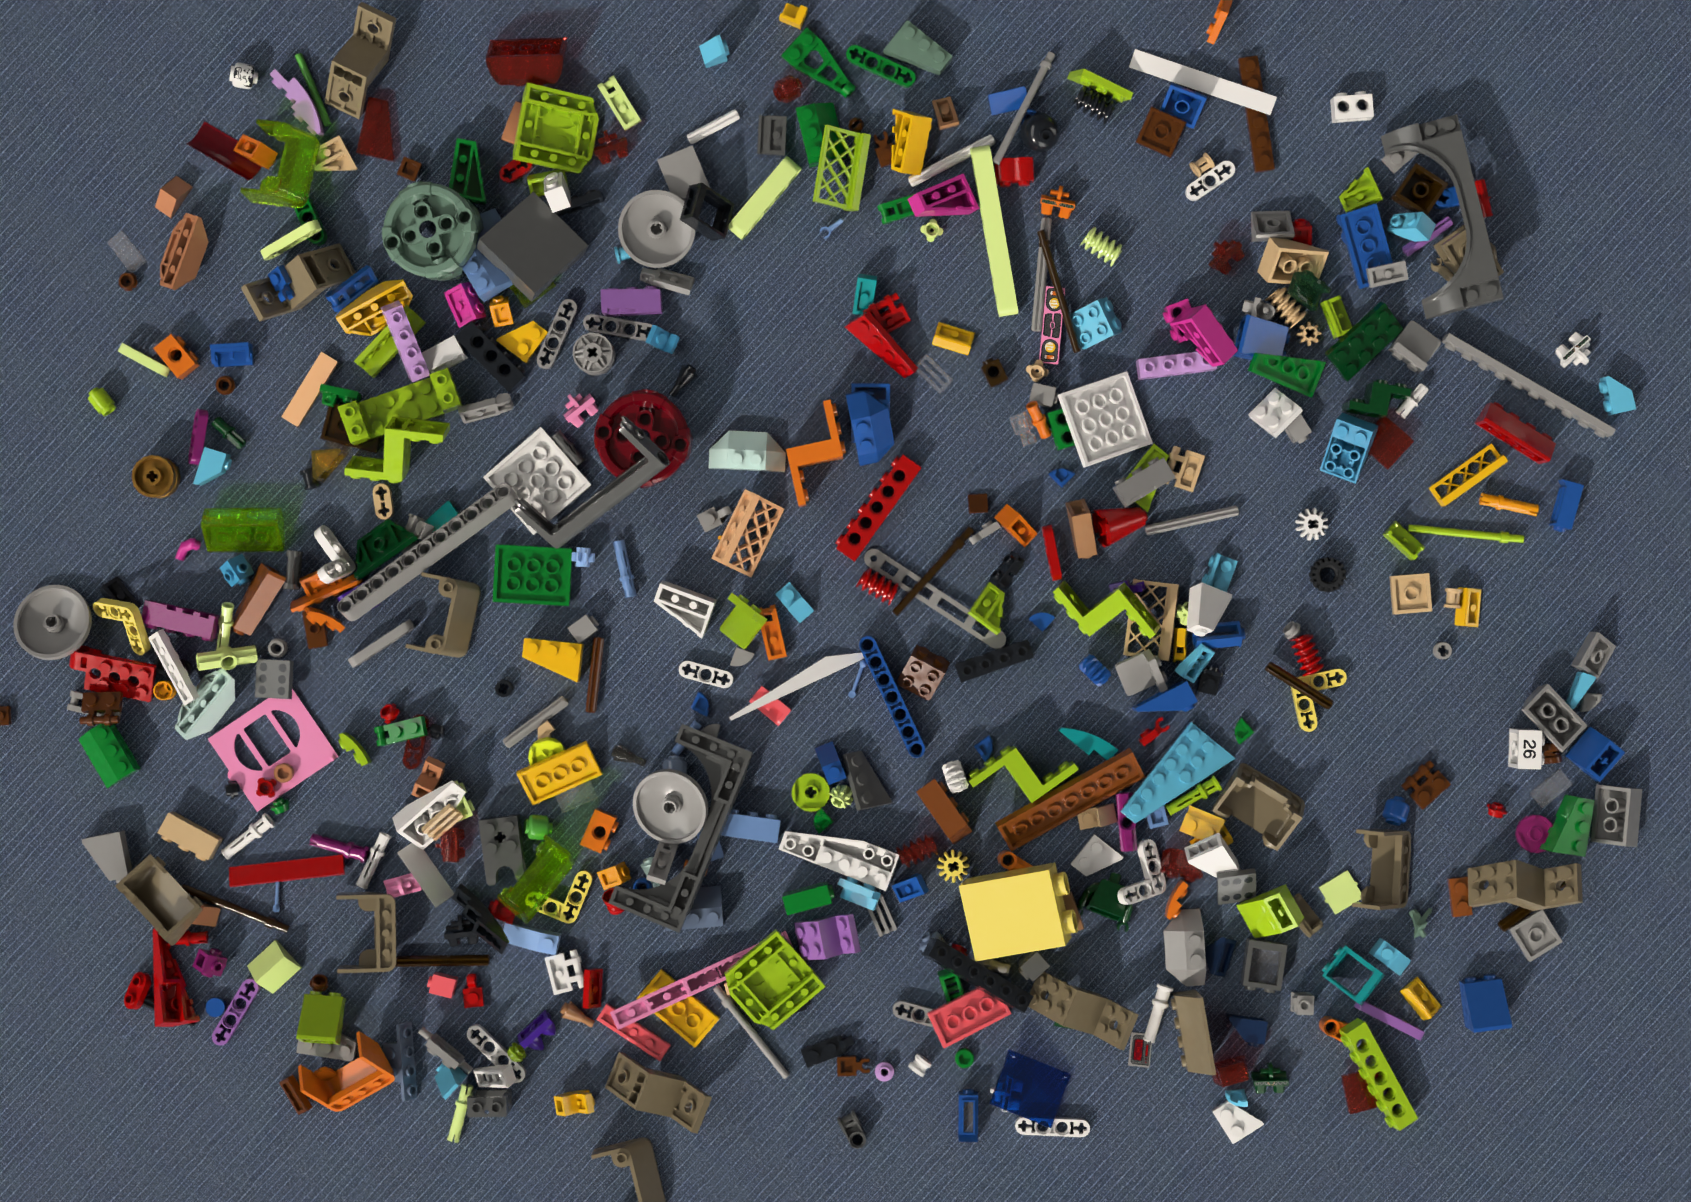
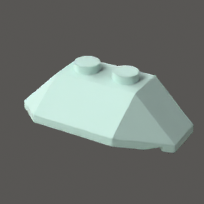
M729 430L709 449V469L785 472L786 453L768 432Z
M221 668L218 671L205 675L196 686L200 697L185 706L182 704L175 729L184 739L188 740L211 731L235 701V679L225 669Z

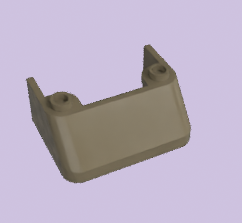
M422 572L421 576L440 580L438 585L440 594L451 598L443 636H430L425 646L410 643L406 644L405 648L456 658L463 657L469 650L481 589L473 582Z
M1356 829V833L1364 834L1366 846L1372 848L1370 886H1366L1361 891L1362 902L1352 903V907L1375 910L1404 908L1408 902L1410 832L1388 829Z
M339 892L336 895V900L358 899L359 907L362 910L374 911L375 949L364 950L359 956V965H340L337 973L389 972L393 970L397 962L395 898L386 893Z
M641 1137L593 1150L592 1159L611 1155L612 1161L617 1167L630 1166L638 1202H666L653 1146L648 1138Z

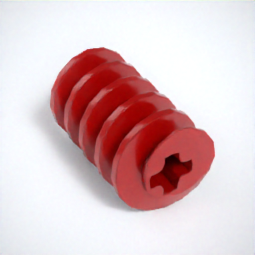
M872 568L864 571L856 587L862 584V591L869 588V595L876 592V599L882 595L881 602L883 603L889 599V606L898 591L899 584L896 583L891 586V579L885 582L884 575L878 578L879 572L876 571L872 575Z
M1311 634L1301 635L1289 640L1296 642L1291 646L1298 649L1294 656H1301L1297 660V663H1303L1299 670H1306L1302 677L1316 673L1324 667L1323 663H1317L1322 658L1321 656H1315L1319 650L1312 649L1316 642H1310L1314 637Z

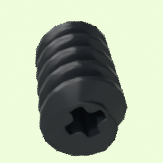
M1083 86L1073 105L1077 103V110L1083 106L1084 114L1090 110V117L1097 114V121L1104 117L1103 124H1106L1115 108L1113 107V100L1106 104L1107 97L1099 100L1100 93L1093 97V90L1091 89L1086 93V86Z

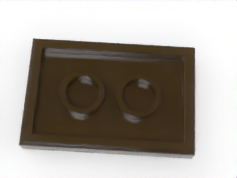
M335 403L334 407H328L320 439L377 453L381 436L354 446L349 441L338 410V406L341 404Z

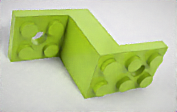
M393 416L385 427L384 459L352 456L345 467L344 475L350 476L353 479L363 477L369 478L372 481L388 480L390 483L402 482L410 470L411 441L419 442L426 440L432 444H439L444 441L449 433L450 423Z
M1065 580L1053 591L1055 600L1060 605H1064L1067 609V615L1071 619H1075L1079 624L1078 627L1083 634L1087 633L1089 637L1124 609L1127 611L1126 615L1131 621L1135 620L1139 625L1138 629L1142 635L1148 636L1149 639L1156 635L1161 627L1125 582L1090 609L1086 607Z
M1008 745L1000 751L1001 755L996 759L991 757L984 762L985 766L982 769L976 768L968 774L970 777L967 780L972 787H975L1005 766L1028 800L1033 803L1079 769L1074 762L1065 761L1058 766V771L1054 774L1049 772L1042 777L1043 781L1040 782L1017 748Z

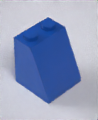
M1245 315L1241 318L1235 342L1238 351L1233 356L1252 360L1254 353L1286 356V351L1283 350L1285 344H1288L1290 339L1289 327L1252 315Z
M1495 974L1483 975L1484 978L1476 979L1475 976L1465 977L1463 981H1459L1466 1028L1474 1033L1512 1028L1501 978L1495 976Z

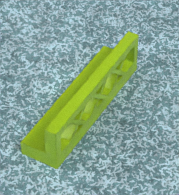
M406 305L404 311L415 335L426 322ZM388 325L354 360L372 378H375L398 353Z

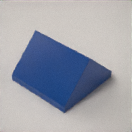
M1171 83L1160 110L1186 121L1185 126L1194 129L1207 96Z

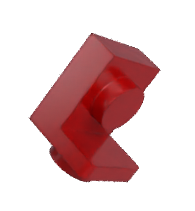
M1296 219L1292 222L1295 236L1291 240L1312 246V225L1306 219Z
M497 898L495 902L491 901L488 910L496 919L512 925L519 905Z

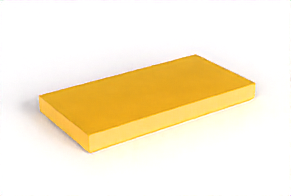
M587 740L516 771L532 806L603 775Z
M661 969L636 999L669 985L676 980ZM694 995L654 1013L694 1048L720 1019Z

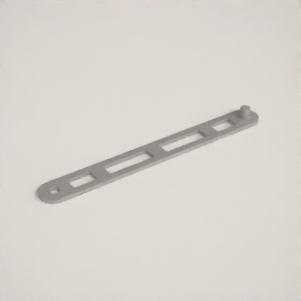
M877 549L868 550L864 556V561L868 567L879 572L882 576L884 575L888 580L891 579L894 584L898 583V586L908 593L911 588L902 583L906 574L917 582L921 579ZM872 555L877 557L875 562L870 559ZM885 561L899 569L894 577L880 569ZM927 583L925 585L926 588L933 591L929 600L920 594L915 596L990 647L999 649L1005 645L1006 636L1002 631L995 635L989 630L985 637L972 629L976 619L968 614L969 609L931 584ZM940 599H945L969 615L966 621L963 623L938 607L937 604Z

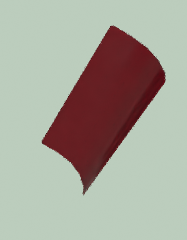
M204 122L196 136L186 143L247 180L254 178L261 169V166L233 151L238 143L237 140L207 122Z

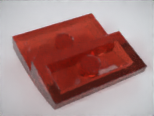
M1385 416L1375 423V425H1378V429L1369 455L1373 456L1385 469H1389L1411 446L1414 440Z
M1359 1072L1341 1075L1349 1114L1377 1107V1099L1367 1089L1368 1083L1366 1079L1364 1080L1360 1076ZM1379 1072L1376 1073L1375 1079L1378 1078Z

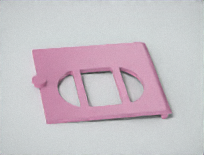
M293 689L292 699L267 698L208 738L228 768V778L239 784L257 812L339 757ZM273 710L286 712L297 722L300 730V740L297 747H295L273 715ZM263 715L268 717L290 749L289 754L271 766L266 763L244 730ZM237 734H240L263 768L262 771L252 770L239 761L235 752ZM282 763H287L293 767L294 776L290 781L281 783L276 780L277 785L274 788V797L269 798L264 795L260 797L256 794L259 778H264L265 780L275 779L274 769Z

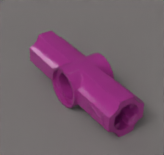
M1132 792L1116 794L1117 824L1121 852L1137 850L1136 823L1131 821L1130 826L1123 827L1122 820L1126 816L1120 812L1133 795Z

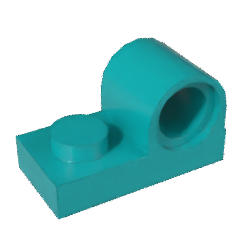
M858 274L852 314L862 315L863 310L869 308L868 305L874 302L878 276Z

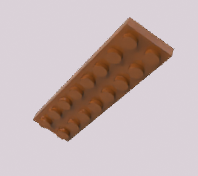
M1128 748L1043 795L1033 803H1029L998 820L995 824L1012 852L1145 778V775L1132 750Z

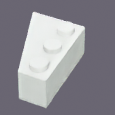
M664 580L660 583L654 599L655 603L676 617L683 625L694 631L701 639L705 635L717 601L714 598Z

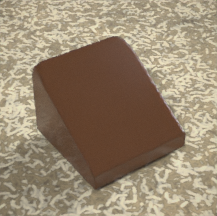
M987 494L968 495L969 514L989 512Z

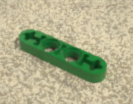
M852 45L847 49L846 57L851 64L902 87L909 88L914 85L916 77L912 70L858 45ZM857 50L858 55L863 57L864 53L867 54L864 58V63H860L861 58L859 57L852 59L850 52ZM872 57L878 61L877 66L873 68L867 65V60ZM889 65L895 68V73L890 76L884 72V68ZM898 69L902 70L900 74L903 76L910 74V79H912V81H907V83H904V78L900 76L898 77V80L895 79V77L898 74Z

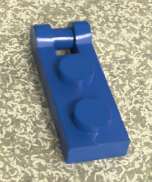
M366 265L337 288L328 291L325 297L332 303L331 307L334 312H339L379 281L371 267Z

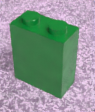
M827 881L784 892L782 895L787 916L832 904V898H835L833 886L828 885Z

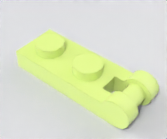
M611 76L604 84L600 83L597 86L626 131L641 122V119L615 77ZM614 87L615 91L609 94L607 90Z

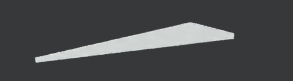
M862 653L826 656L729 718L734 720L864 659Z

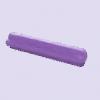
M1448 216L1444 217L1436 223L1429 241H1410L1402 247V251L1406 256H1410L1453 225V221Z

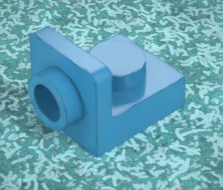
M652 325L645 342L661 351L673 354L680 337L656 325Z

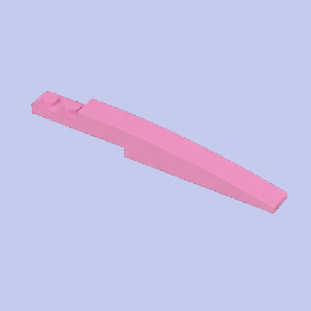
M781 932V934L786 938V940L792 945L787 932ZM757 944L611 1011L610 1014L617 1030L726 980L724 972Z

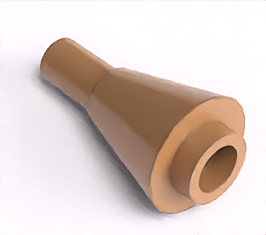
M572 1001L569 1003L565 1002L560 1010V1013H562L561 1018L582 1022L589 1027L594 1025L595 1021L585 1016Z

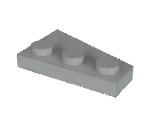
M341 1034L340 1045L307 1043L298 1040L296 1053L352 1062L355 1060L357 1041L344 1034Z

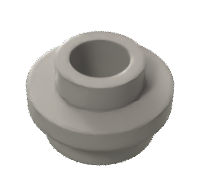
M1294 621L1289 622L1283 629L1285 637L1287 639L1296 638L1300 634L1301 625Z
M273 639L268 645V651L273 657H283L287 653V643L282 639ZM277 644L281 646V651L279 652L275 649Z

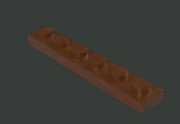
M1258 56L1239 58L1238 66L1241 85L1263 92ZM1245 107L1254 172L1273 171L1275 167L1267 114Z

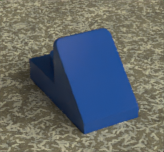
M918 873L892 885L900 903L929 891L922 875Z

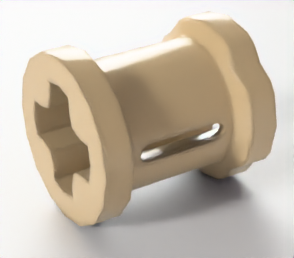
M1204 153L1203 157L1196 162L1189 163L1191 170L1198 178L1209 168L1215 167L1213 160L1207 153Z
M1445 588L1447 592L1446 604L1443 607L1461 609V605H1459L1460 593L1463 592V589Z

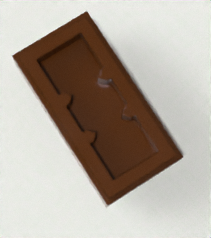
M302 611L308 649L329 646L325 623L322 626L317 622L312 624L305 617L307 613Z
M294 1075L279 1082L299 1115L313 1108L306 1095L300 1091V1085Z

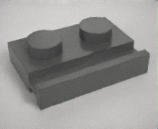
M759 115L757 155L785 156L787 116Z

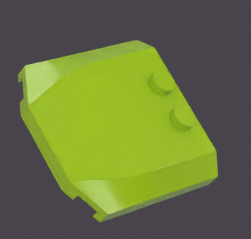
M526 83L513 148V160L579 174L592 158L599 117L595 111L593 98Z
M777 929L724 972L731 997L754 1023L763 1024L772 1030H775L825 988V984Z

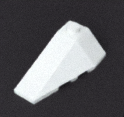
M452 780L406 805L392 817L396 831L424 850L434 840L427 833L424 834L421 828L448 804L456 808L466 793L465 789Z

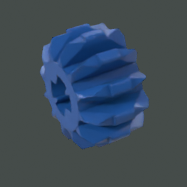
M1089 654L1079 664V669L1097 686L1105 684L1111 676V672L1094 655Z

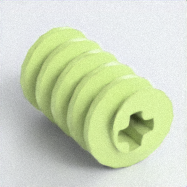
M1094 227L1088 232L1080 246L1086 243L1085 250L1092 247L1091 254L1098 251L1097 258L1100 259L1102 256H1105L1104 262L1106 263L1111 260L1110 266L1112 267L1122 252V244L1115 247L1116 240H1112L1109 243V236L1107 235L1102 238V231L1095 234L1097 228Z

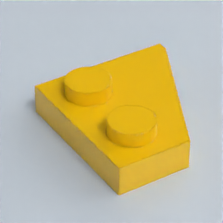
M531 321L497 338L496 341L527 363L544 341L548 332L536 322Z

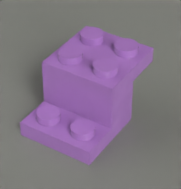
M853 914L828 915L814 920L794 923L799 953L804 960H821L841 954L861 952Z

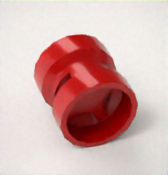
M610 888L604 892L602 896L603 902L611 914H621L624 911L623 909L609 904L614 888Z

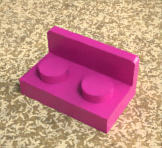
M470 282L460 283L444 292L459 328L467 326L471 321L474 322L477 319L486 317L484 306L480 303L477 293Z

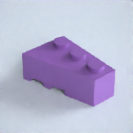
M646 286L645 289H638V287L601 289L602 314L607 317L662 314L661 290L657 289V286Z

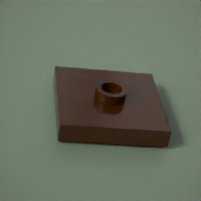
M1151 106L1135 143L1171 158L1186 121Z

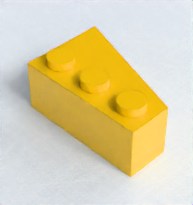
M893 109L892 115H896L895 126L892 127V133H895V145H892L891 169L900 173L921 175L925 151L928 146L929 132L932 127V118L911 111Z
M524 638L522 657L575 682H580L584 644Z

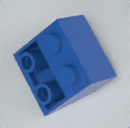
M1589 726L1564 756L1592 780L1601 782L1625 752L1610 739Z

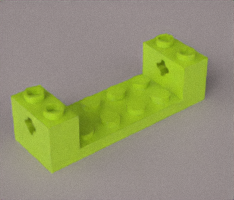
M445 368L429 374L430 377L361 402L355 400L338 406L350 443L355 446L385 435V427L393 416L428 420L463 406L450 370Z

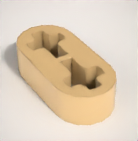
M377 484L373 488L375 513L378 518L387 520L394 514L391 489L386 484ZM380 487L387 490V493L384 494V500H382L381 495L377 494V491H380ZM382 503H385V507L390 510L386 513L385 517L384 514L380 513V510L383 509Z

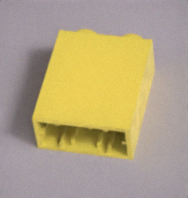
M1055 862L966 878L959 885L975 961L1066 946L1072 938L1071 933L1078 932L1075 911L1073 909L1066 910L1063 896L1070 893L1066 872L1057 873Z

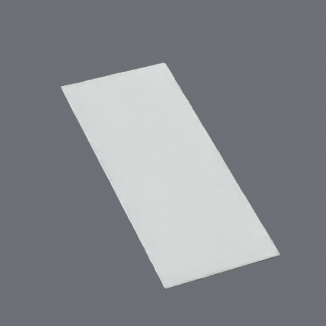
M411 843L397 852L435 908L454 895V892L424 850Z

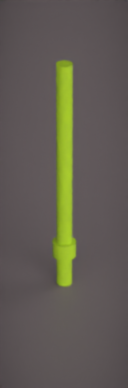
M1408 524V532L1497 540L1499 543L1524 542V535H1514L1503 531L1494 533Z

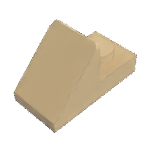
M1114 803L1092 807L1077 815L1080 830L1098 826L1104 827L1117 822Z

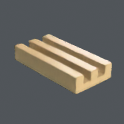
M448 804L421 828L424 834L427 833L430 838L432 837L434 841H437L463 817V814L454 806Z

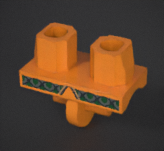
M1059 185L1058 191L1053 189L1050 191V195L1057 197L1041 194V213L1051 215L1053 206L1060 207L1059 217L1069 219L1072 210L1075 209V201L1062 199L1061 197L1069 198L1070 193L1062 192L1063 186Z

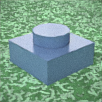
M1164 805L1146 816L1149 829L1169 824Z

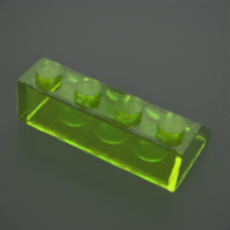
M204 508L201 528L207 552L284 551V518L281 508Z

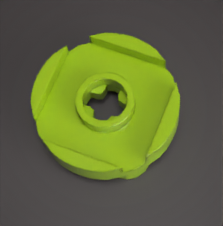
M816 773L803 774L797 778L792 787L793 801L804 811H818L825 806L830 797L828 783L824 777ZM809 787H813V790L817 792L813 794L812 798H809V794H805Z

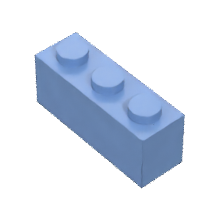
M732 809L721 835L778 843L781 819L777 818L775 814H766V817L758 816V812L747 811V814L739 813L738 809Z

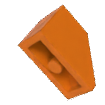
M242 134L233 150L268 170L275 163L276 156L278 155L276 151L262 142Z
M1008 504L994 517L1024 548L1038 534Z

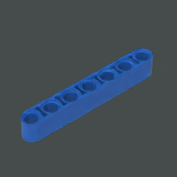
M864 636L859 641L860 650L909 754L914 758H919L925 753L923 741L876 641L871 636ZM865 639H870L873 642V647L870 650H865L862 647V642ZM877 656L881 659L879 667L871 666L870 660L872 657ZM881 674L889 676V682L885 685L880 684L878 681ZM890 691L897 693L898 697L894 702H889L886 698ZM897 709L905 711L906 715L903 719L895 717ZM906 726H911L914 730L913 735L910 737H906L903 734V729ZM917 743L922 746L919 754L911 752L913 744Z

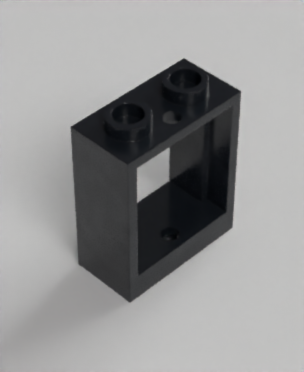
M704 183L689 185L680 220L711 241L724 239L728 232L734 203ZM703 201L717 209L713 226L699 218Z

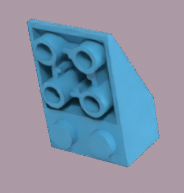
M1342 412L1336 419L1320 471L1356 484L1373 444L1378 425Z

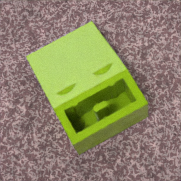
M1286 884L1236 905L1254 938L1286 932L1298 927L1304 919Z

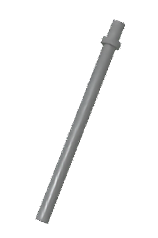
M1048 52L1045 59L1041 61V67L993 159V163L1000 164L1047 70H1050L1052 67L1051 62L1055 57L1054 53Z

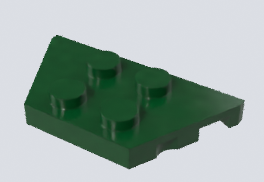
M385 520L357 540L355 562L358 564L357 572H354V577L360 581L415 542L418 537L393 521Z

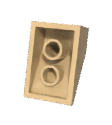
M1269 237L1257 272L1268 283L1317 286L1329 252L1328 250L1289 239Z

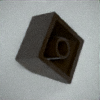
M1415 163L1390 199L1407 210L1424 212L1428 215L1448 183Z

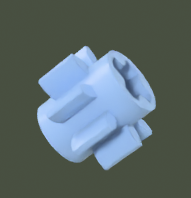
M576 547V552H572L571 561L576 562V567H590V562H595V553H591V548Z

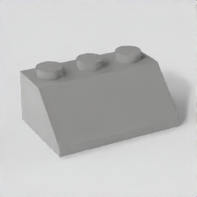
M1549 684L1537 687L1525 700L1522 711L1561 752L1587 727L1586 723Z
M1596 784L1591 842L1637 847L1642 789Z

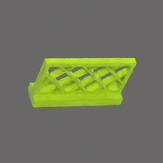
M825 125L813 202L841 208L849 212L859 211L871 138L870 134H861ZM830 131H834L839 138L834 143L829 138ZM848 136H853L854 143L849 148L844 139ZM839 142L842 143L846 150L840 155L834 147ZM830 149L836 157L831 162L826 158V153ZM846 154L851 159L847 167L841 159ZM836 161L839 162L842 168L837 174L831 166ZM827 168L833 176L828 181L823 177V171ZM843 173L848 178L845 185H842L838 178ZM833 180H835L839 187L834 193L828 185ZM825 187L829 197L821 199L819 198L820 190ZM839 192H842L844 195V204L839 203L835 197Z

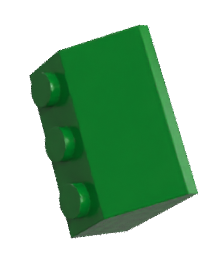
M813 103L796 108L809 168L819 164L825 125L839 128L833 103ZM830 131L829 138L834 143L839 138L834 131ZM841 142L834 146L839 155L845 151ZM831 149L826 153V158L829 162L836 158ZM844 155L841 159H847L846 155Z
M114 723L108 726L99 724L78 739L107 789L141 769Z

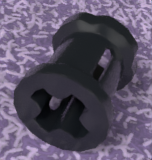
M316 467L299 472L303 476L305 490L322 486L316 476Z

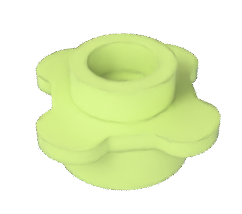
M931 219L929 223L921 226L920 229L926 235L929 242H933L938 235L941 236L943 234V229L939 228L935 219Z

